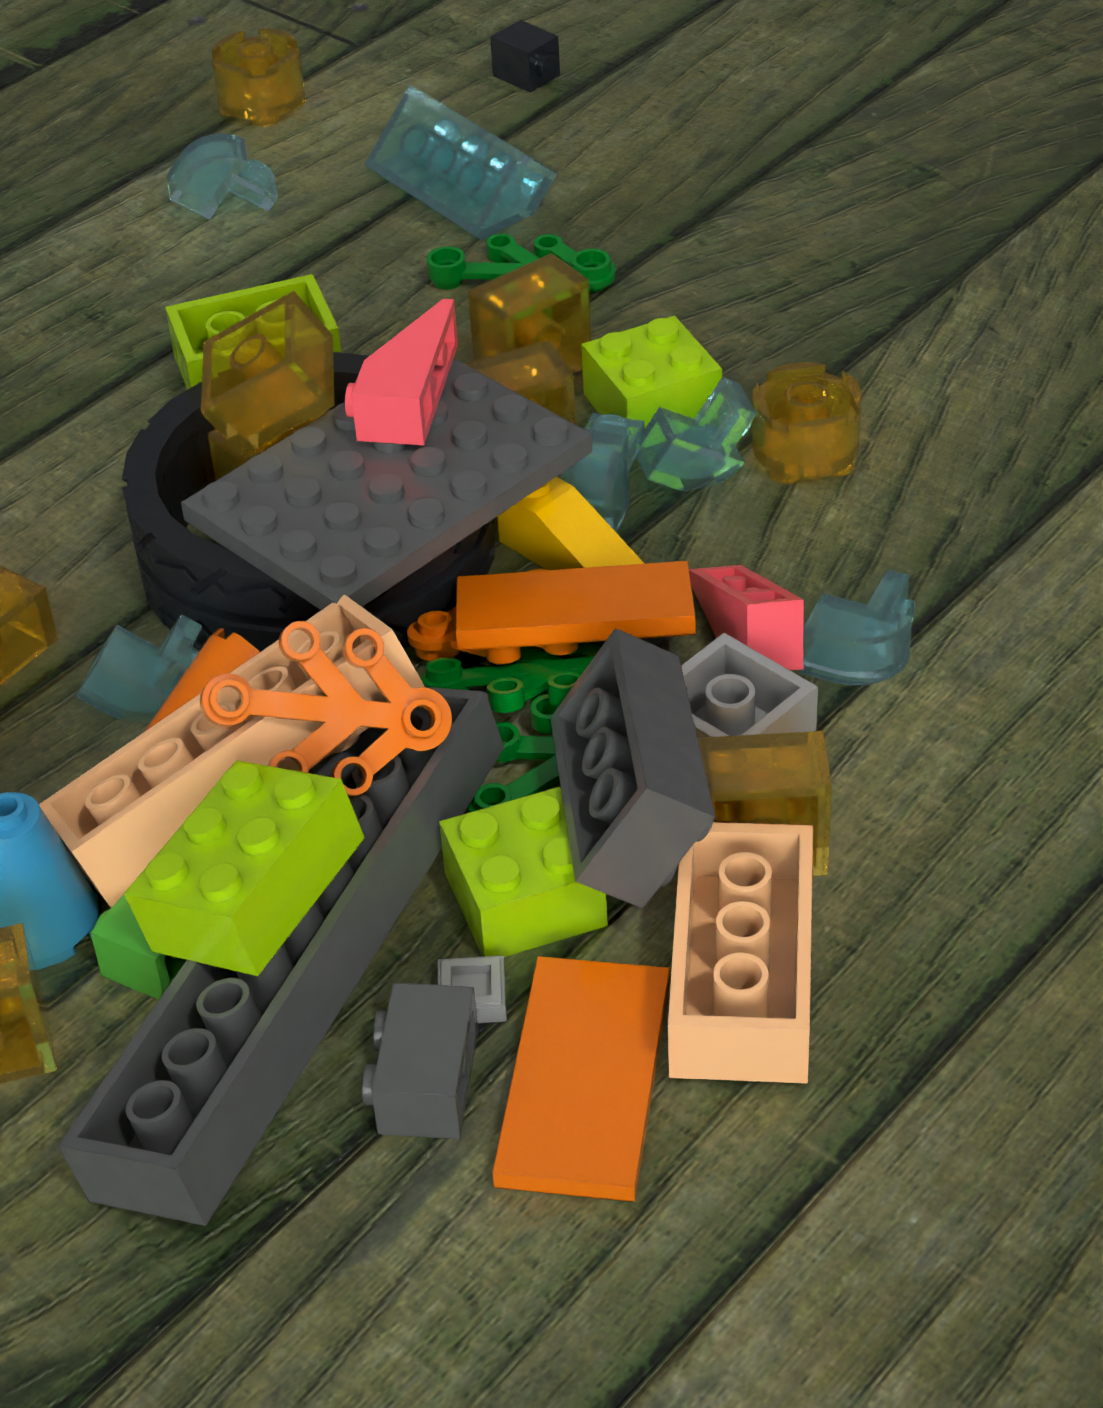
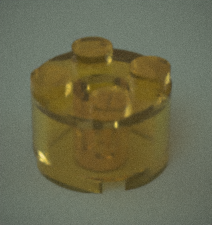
M263 28L259 29V36L245 38L244 31H239L225 36L213 46L212 67L221 114L252 120V123L257 127H269L278 122V116L289 113L306 102L300 51L297 47L296 39L291 34L277 29Z
M798 362L776 367L767 373V381L760 387L757 382L753 388L752 450L758 462L769 470L772 480L782 484H791L799 479H815L830 475L840 477L852 472L854 460L859 452L862 394L858 382L844 371H841V378L826 373V365L816 362Z

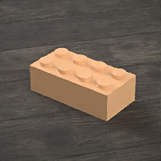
M713 822L707 836L703 840L695 842L679 862L668 1013L669 1078L808 1083L813 825Z

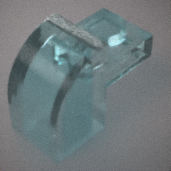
M211 134L193 141L181 152L166 175L169 200L208 219L215 213L228 192L267 211L272 208L278 199L274 173L261 161L256 159L248 160L244 139L231 134Z
M722 377L694 419L659 407L632 447V450L649 481L681 491L718 485L735 474L745 463L736 447V443L748 432L752 420L757 413L740 383Z
M592 413L585 428L582 429L592 434L593 452L562 472L561 479L574 486L617 533L630 506L629 470L645 439L644 421L623 418L615 414Z
M887 569L867 605L823 593L804 624L803 669L800 670V673L845 685L878 683L899 673L909 662L911 628L915 613V601L908 599L909 575Z
M181 614L159 647L116 625L95 656L75 697L119 720L150 723L199 653V651L192 647L202 625Z

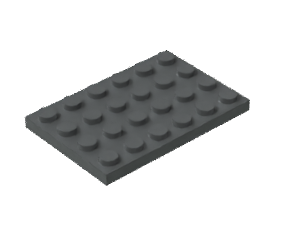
M454 358L424 446L357 441L354 418L347 417L344 402L182 501L184 521L320 610H323L331 603L337 604L344 594L363 607L593 452L592 434Z

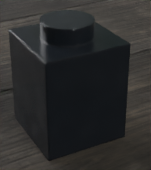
M520 20L490 37L494 77L532 92L560 76L559 41L557 35Z

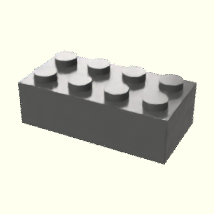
M615 628L550 717L575 882L644 908L659 887L666 886L672 880L678 863L693 844L707 836L715 818V810L711 800L705 766L701 756L696 726L692 716L679 656Z

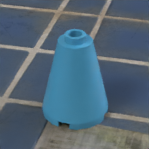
M0 793V960L3 967L13 970L43 969L64 962L76 954L74 945L82 940L87 933H89L91 939L90 932L94 929L101 912L98 897L93 886L38 802L33 797L24 793Z

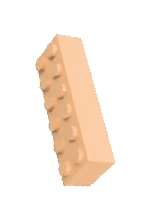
M345 594L337 604L331 603L305 621L317 629L320 635L319 647L363 700L389 703L363 668L359 669L351 666L343 656L342 647L344 640L349 634L361 628L372 629L381 636L384 642L383 654L411 688L425 687L394 631ZM294 630L289 634L288 644L293 651L306 653L309 650L311 643L308 634L301 630ZM357 637L354 640L352 649L355 656L361 660L371 659L374 653L372 642L365 637ZM279 640L231 672V674L244 678L252 689L325 696L298 662L287 659L281 653ZM224 687L217 694V702L223 710L235 711L240 705V695L235 689ZM200 693L47 798L39 806L83 873L110 908H112L236 760L268 766L270 759L274 755L282 751L292 750L323 723L249 715L244 721L235 726L220 727L208 721L203 715L200 707ZM360 726L315 765L331 754L340 753L356 743L360 734L369 727ZM283 758L277 764L278 768L299 771L297 763L289 758Z

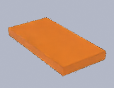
M688 561L457 577L456 641L457 650L461 651L606 641L615 628L639 639L696 634L695 610Z
M538 956L492 1172L494 1188L635 1202L670 985L669 968Z

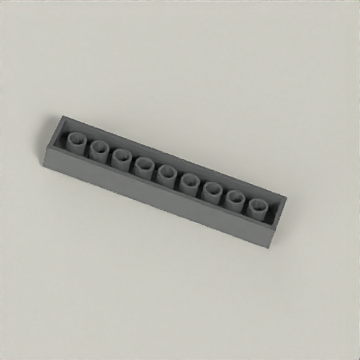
M426 687L442 695L450 707L452 724L448 736L440 745L430 750L413 751L405 748L373 775L371 786L367 791L360 795L348 796L365 838L259 976L186 960L58 1145L89 1202L203 1226L207 1225L442 849L439 821L464 814L474 795L504 750V745L485 692ZM415 707L411 712L410 720L417 730L425 731L431 724V715L425 708ZM369 727L360 734L356 743L350 748L328 756L316 774L331 777L332 769L337 762L348 757H358L387 729ZM349 764L343 768L341 779L346 787L355 789L362 783L363 774L359 767Z

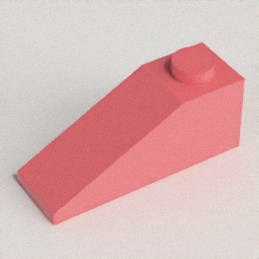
M442 299L363 361L356 382L348 384L345 394V412L347 417L354 418L357 441L425 445L458 347L454 299Z
M743 565L689 569L691 587L716 638L726 633L788 670L803 669L804 600Z

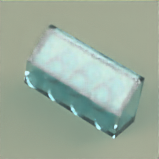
M410 84L364 164L481 240L534 215L557 176V173Z

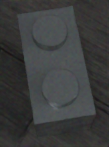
M393 983L388 1010H378L375 1017L374 1048L376 1051H379L377 1064L367 1063L363 1076L364 1105L374 1106L378 1134L447 1139L461 1138L479 1031L474 987Z

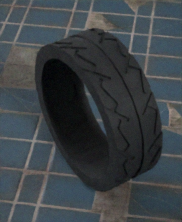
M330 352L297 354V357L292 358L281 356L247 363L212 376L213 380L207 383L200 382L166 403L147 421L151 424L146 430L141 429L127 451L122 480L127 482V486L122 487L147 603L164 626L167 625L173 634L198 651L201 650L214 632L219 628H224L225 639L235 632L261 652L279 640L281 632L288 625L296 621H307L321 610L226 547L216 545L191 533L186 529L189 523L184 521L181 502L248 462L254 456L261 454L292 435L295 431L328 413L339 404L344 403L347 386L349 383L356 382L363 361L369 357L368 355ZM494 519L363 606L365 610L394 631L403 649L411 646L407 638L408 627L412 623L417 622L422 614L431 611L448 612L456 606L458 576L488 574L495 557V531L492 527Z

